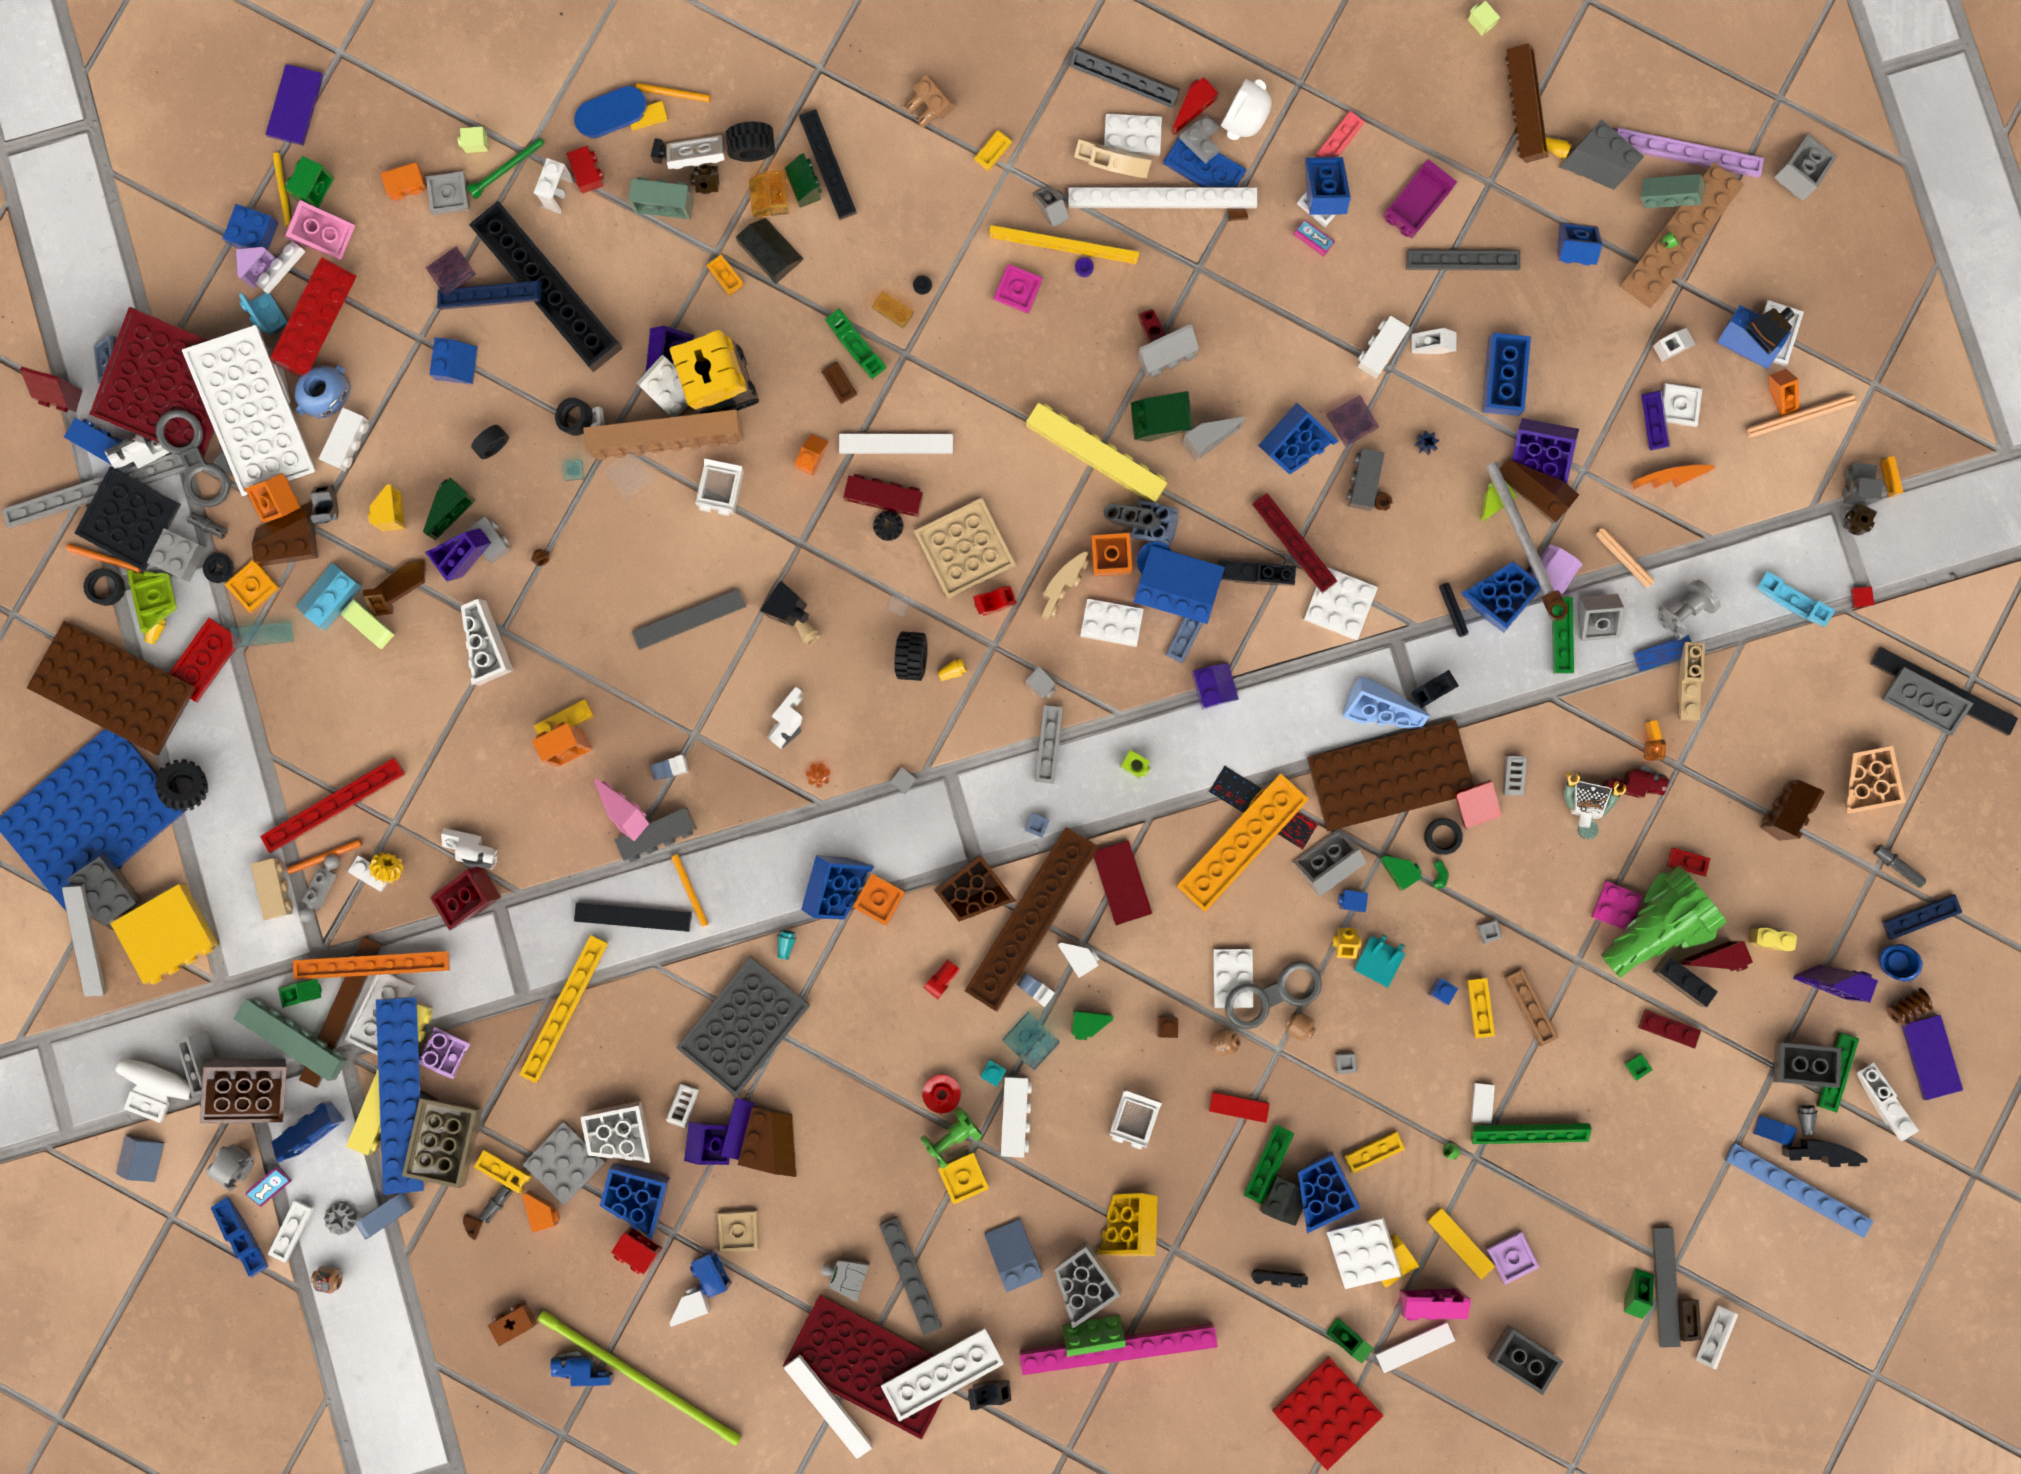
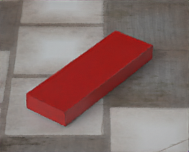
M1212 1092L1209 1112L1267 1123L1270 1103Z

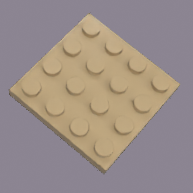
M982 498L914 531L947 600L1016 566Z

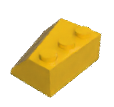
M1144 1193L1113 1195L1106 1217L1108 1219L1106 1231L1103 1230L1101 1238H1103L1101 1248L1097 1249L1096 1254L1126 1257L1156 1256L1158 1196Z

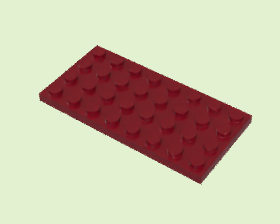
M819 1294L783 1364L785 1366L798 1355H801L829 1391L921 1440L943 1399L941 1398L899 1421L881 1388V1384L935 1354L822 1294Z

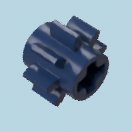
M1425 430L1423 437L1421 435L1416 437L1419 442L1414 446L1419 447V453L1423 451L1429 455L1431 449L1433 451L1438 449L1435 444L1439 442V439H1435V433L1428 434L1427 430ZM1426 440L1429 441L1428 446L1424 444Z

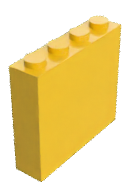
M186 884L176 885L110 923L143 984L151 983L155 985L161 982L163 976L175 974L180 971L179 967L186 964L187 966L196 962V957L201 954L203 956L210 954L214 951L213 948L219 945Z

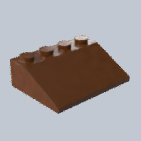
M203 1059L200 1124L283 1122L287 1071L286 1060Z

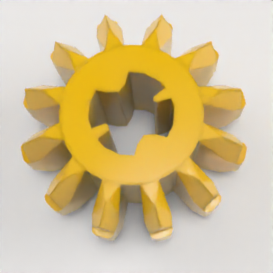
M389 851L387 854L380 852L378 855H374L369 864L370 876L375 877V881L381 880L383 884L386 881L390 884L394 880L398 881L403 872L402 859H397V854L390 855Z

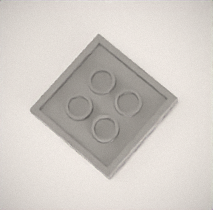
M564 1121L526 1160L523 1166L563 1205H566L606 1161L602 1157L589 1156L585 1140Z

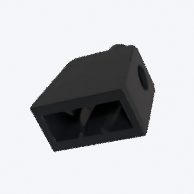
M782 581L778 583L760 610L767 617L789 626H794L797 620L804 623L809 617V614L804 611L807 604Z

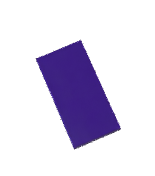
M288 64L285 65L265 134L267 137L304 146L324 76L322 73Z
M1941 1015L1923 1018L1912 1023L1908 1022L1905 1027L1901 1025L1923 1100H1930L1963 1091Z

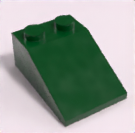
M1188 391L1131 402L1134 440L1151 442L1192 430Z
M451 477L444 480L436 492L423 532L436 541L476 500Z

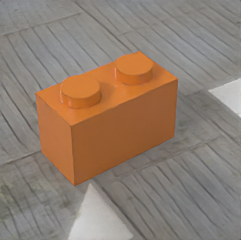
M417 162L380 173L386 194L391 200H402L405 196L411 194L418 195L427 190L422 169Z

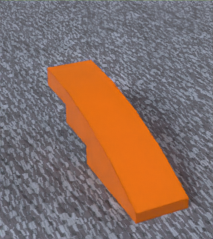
M1714 465L1673 467L1638 478L1631 484L1634 490L1652 482L1654 488L1672 481L1674 487H1678L1710 472L1715 467Z

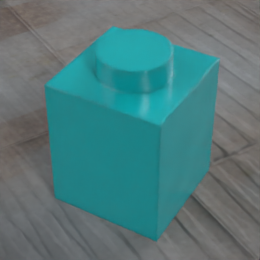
M989 1059L980 1078L997 1087L1007 1068Z

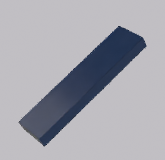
M1952 894L1882 921L1888 939L1893 940L1963 912L1956 895Z

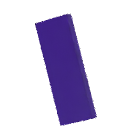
M1662 391L1641 395L1649 450L1654 451L1670 447Z
M738 1098L734 1099L720 1156L739 1160L754 1102Z

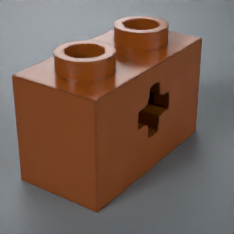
M518 1303L509 1308L510 1312L506 1315L500 1313L492 1318L493 1322L488 1327L498 1346L505 1344L538 1324L527 1303L522 1306ZM509 1321H515L514 1325H509L508 1323Z

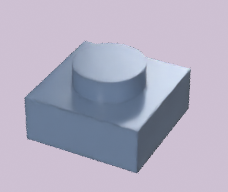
M1032 813L1025 831L1043 838L1050 820Z

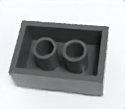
M103 853L67 878L71 885L84 884L88 907L102 925H105L141 899L106 853Z
M1775 1043L1774 1082L1840 1088L1842 1048Z
M1508 1324L1487 1357L1492 1363L1541 1395L1545 1393L1563 1363L1559 1357Z

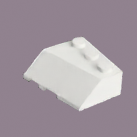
M642 1101L587 1111L582 1114L580 1118L589 1156L614 1157L650 1163L649 1135Z

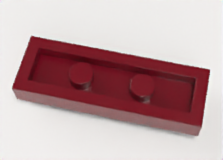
M1644 1010L1638 1026L1639 1029L1694 1049L1701 1033L1699 1029Z

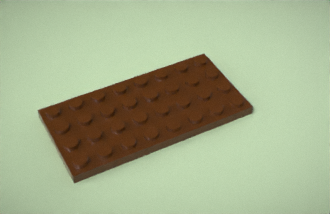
M63 621L26 687L158 756L196 689L195 686L67 621Z
M1456 720L1307 757L1326 832L1456 799L1454 792L1474 786Z

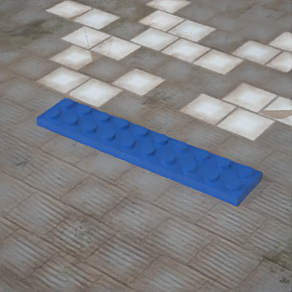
M414 996L376 999L383 1195L424 1191L422 1180L402 1176L420 1098L417 998Z

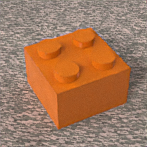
M1130 533L1091 535L1093 577L1129 575L1132 573Z

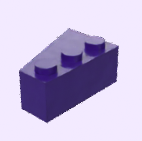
M478 528L464 532L425 553L448 582L463 577L488 548L491 541L482 529Z

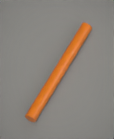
M73 544L66 546L67 551L133 570L134 572H141V569L124 560Z
M357 839L286 868L289 875L323 862L329 854L338 856L362 846L361 840Z

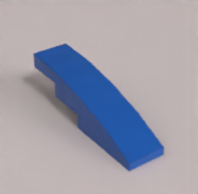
M226 1197L210 1207L225 1241L230 1242L236 1258L242 1261L248 1277H253L269 1267L253 1234L230 1198Z

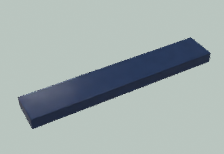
M527 281L439 289L437 308L445 310L541 301L542 282Z

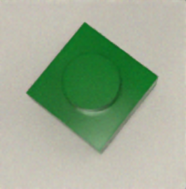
M1641 1053L1624 1063L1636 1081L1652 1071L1651 1066Z

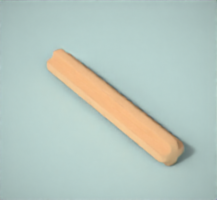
M1601 528L1596 532L1595 535L1646 588L1654 583V579L1605 528Z

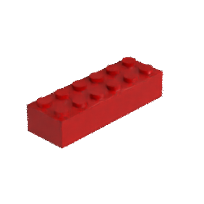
M323 257L319 259L270 355L273 364L298 377L310 371L357 277L356 275Z

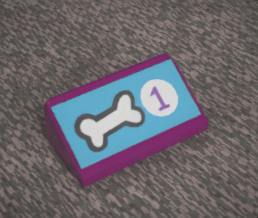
M278 1166L245 1194L262 1207L287 1186L291 1179Z

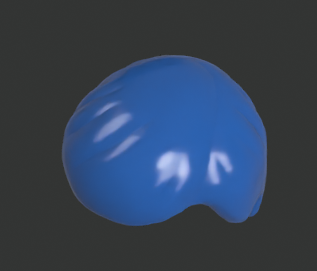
M1888 945L1879 954V965L1882 971L1895 980L1911 981L1922 971L1923 961L1921 956L1908 945Z

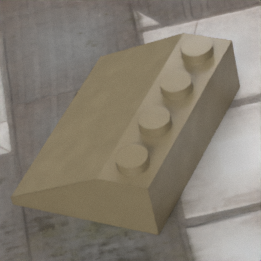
M419 1098L402 1176L454 1188L465 1186L483 1109L463 1104Z

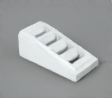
M680 1084L666 1121L670 1124L686 1128L699 1090ZM684 1091L686 1093L692 1094V1097L690 1098L681 1094ZM679 1100H685L689 1102V1105L680 1103ZM680 1107L686 1109V1112L684 1113L676 1109ZM674 1114L683 1117V1120L673 1118Z

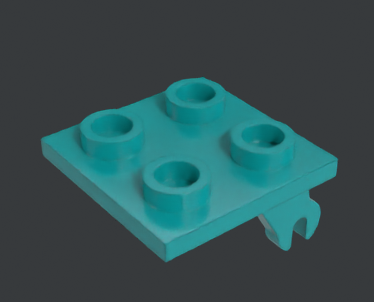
M1383 934L1379 939L1370 936L1353 970L1389 988L1405 956V953L1401 951L1405 945L1400 944L1397 948H1394L1384 943L1387 939L1386 935Z

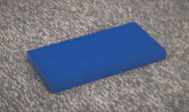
M1180 136L1163 162V165L1202 188H1236L1247 169L1221 153H1218L1205 164L1180 139Z

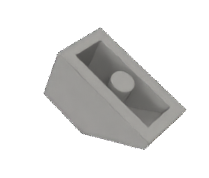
M1050 185L1033 193L1046 220L1053 227L1069 219L1062 198Z
M1039 666L1026 680L1025 685L1041 699L1049 698L1056 690L1053 688L1056 683Z

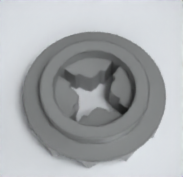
M345 1203L332 1205L326 1210L324 1217L325 1227L330 1230V1233L338 1235L348 1233L356 1222L355 1211ZM336 1214H338L339 1216L346 1215V1217H344V1219L342 1220L343 1224H341L340 1222H333L337 1218Z

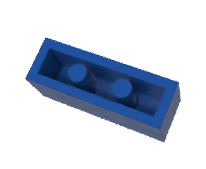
M75 418L64 438L111 464L104 451L123 440L118 437L115 440L109 437L111 433L102 428L99 430L93 428L95 424L85 418L83 421Z

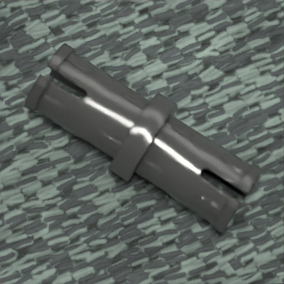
M195 512L189 514L192 518L188 517L187 523L199 527L203 532H209L220 539L225 538V535L221 532L227 534V528Z
M502 1185L496 1195L489 1199V1204L479 1215V1218L489 1223L497 1211L503 1208L504 1202L513 1193V1190Z

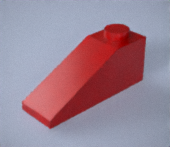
M1205 77L1200 80L1196 79L1189 86V91L1172 128L1173 135L1217 101L1218 92Z

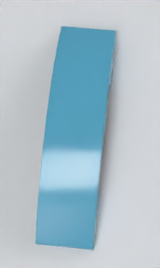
M1767 571L1757 586L1761 592L1789 611L1823 627L1827 625L1835 612L1834 609L1819 600L1816 602L1783 583V579Z

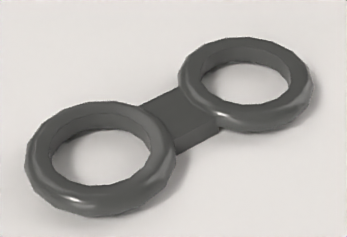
M176 409L166 412L157 422L156 436L158 442L165 450L180 456L187 470L183 482L185 494L193 503L201 507L210 508L220 505L229 495L230 481L222 468L205 461L199 449L203 439V429L200 421L195 415L185 410ZM172 418H184L193 426L195 432L194 439L188 446L176 447L166 439L165 426ZM199 471H212L220 478L222 487L221 492L216 498L211 500L202 499L193 491L192 479Z
M1291 962L1280 972L1278 982L1263 988L1255 984L1245 983L1232 989L1226 998V1015L1230 1022L1238 1028H1256L1265 1021L1270 1007L1285 1001L1292 1006L1301 1007L1315 1001L1321 991V975L1316 967L1309 962ZM1305 969L1313 978V988L1306 997L1300 999L1293 998L1286 989L1287 977L1294 970ZM1243 992H1254L1261 1000L1260 1013L1253 1020L1242 1021L1234 1013V1001Z

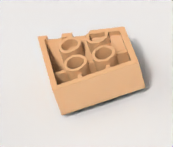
M1893 746L1853 753L1846 814L1906 803Z

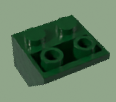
M804 153L800 154L785 167L787 177L800 208L821 200L819 193H822L821 185L813 170L810 158L806 159Z

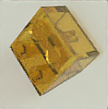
M785 170L767 171L749 180L753 218L790 214Z

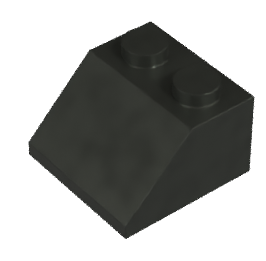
M1276 1175L1259 1210L1267 1216L1296 1226L1303 1210L1300 1185Z

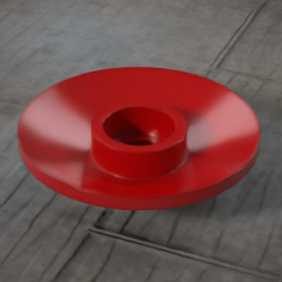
M939 1074L931 1077L925 1083L922 1098L929 1110L945 1114L954 1110L959 1104L961 1089L954 1078ZM939 1090H944L946 1095L940 1097L938 1095Z

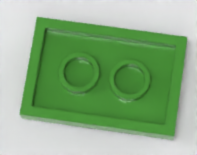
M1120 1315L1083 1321L1075 1328H1072L1071 1323L1062 1325L1067 1357L1126 1347Z

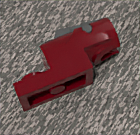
M1642 766L1639 769L1627 771L1624 783H1622L1623 780L1611 778V780H1605L1603 786L1612 788V791H1614L1613 785L1618 781L1617 789L1623 788L1625 784L1626 792L1624 794L1640 799L1645 798L1646 794L1664 795L1668 788L1669 778L1649 767Z

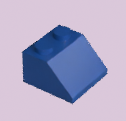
M1560 223L1557 248L1559 261L1564 263H1581L1586 266L1591 264L1597 265L1603 245L1598 227Z
M435 338L429 375L438 381L473 384L478 347L452 339Z
M714 1249L691 1262V1272L694 1277H698L701 1282L699 1287L704 1295L707 1294L708 1298L727 1291L731 1286L732 1282Z

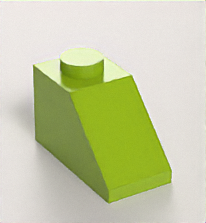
M1493 482L1487 485L1488 490L1483 496L1480 518L1482 522L1504 507ZM1507 484V487L1514 500L1517 496Z

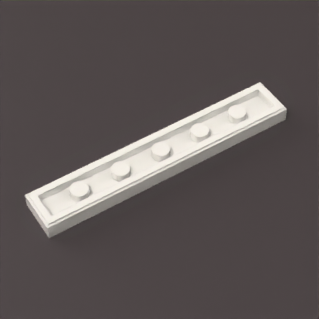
M839 434V454H953V434Z
M798 1355L784 1366L786 1372L856 1459L872 1449L873 1444L801 1355Z

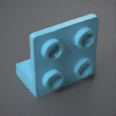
M243 293L239 294L242 300L239 302L246 312L250 313V321L254 326L258 325L262 333L266 332L272 336L285 328L288 320L271 293H264L253 301Z

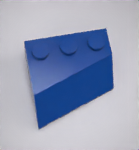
M1296 403L1258 446L1288 474H1292L1308 463L1309 458L1315 454L1320 455L1328 445H1334L1339 441L1310 413Z
M1512 562L1461 594L1476 612L1505 633L1541 591V588L1533 576L1515 562Z
M816 855L801 910L813 918L845 920L856 900L855 895L860 887L863 888L865 884L864 879L868 872H872L874 866L845 857Z
M332 1102L318 1104L313 1108V1113L301 1117L296 1125L288 1127L279 1137L271 1142L278 1163L298 1157L345 1121Z
M1333 1151L1314 1159L1298 1171L1307 1234L1360 1209L1359 1202Z
M613 1163L609 1168L600 1206L619 1219L625 1220L631 1224V1227L640 1230L652 1240L662 1212L670 1177Z

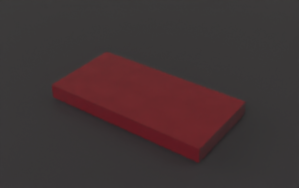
M1129 840L1098 850L1094 860L1115 925L1151 915L1152 910Z

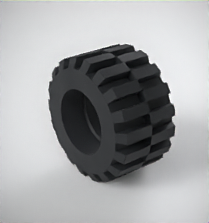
M755 121L742 122L726 130L728 155L734 160L743 162L760 161L775 153L773 128L769 124Z
M900 632L896 642L894 659L897 679L915 681L923 679L928 653L925 633Z
M182 759V762L173 760L174 764L171 765L168 762L165 764V769L160 768V775L157 774L155 777L157 781L155 782V788L160 801L167 808L172 807L173 811L181 809V812H186V808H190L191 811L194 809V805L199 807L201 800H205L206 793H208V782L204 771H202L199 765L195 766V762L190 761L187 763L186 759ZM185 777L194 782L193 787L186 793L176 794L170 790L172 782L178 778Z

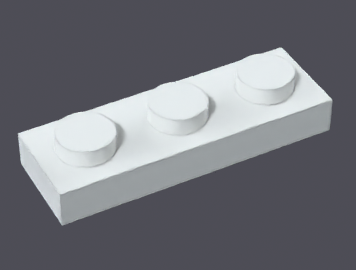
M292 241L285 246L279 257L272 261L271 266L265 273L259 276L255 284L269 294L305 251Z
M298 1200L293 1201L268 1253L269 1256L284 1263L288 1262L314 1209L313 1207Z
M1719 1305L1717 1306L1696 1357L1697 1361L1717 1369L1738 1314Z

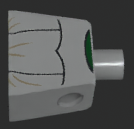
M838 1258L836 1266L824 1263L821 1275L832 1278L829 1285L831 1289L857 1302L870 1263Z

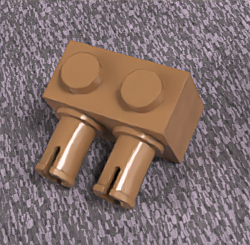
M925 75L913 87L915 95L904 104L905 108H908L907 110L913 114L923 102L926 103L927 109L916 118V121L920 122L919 124L923 128L934 117L944 119L956 107V104L934 78Z

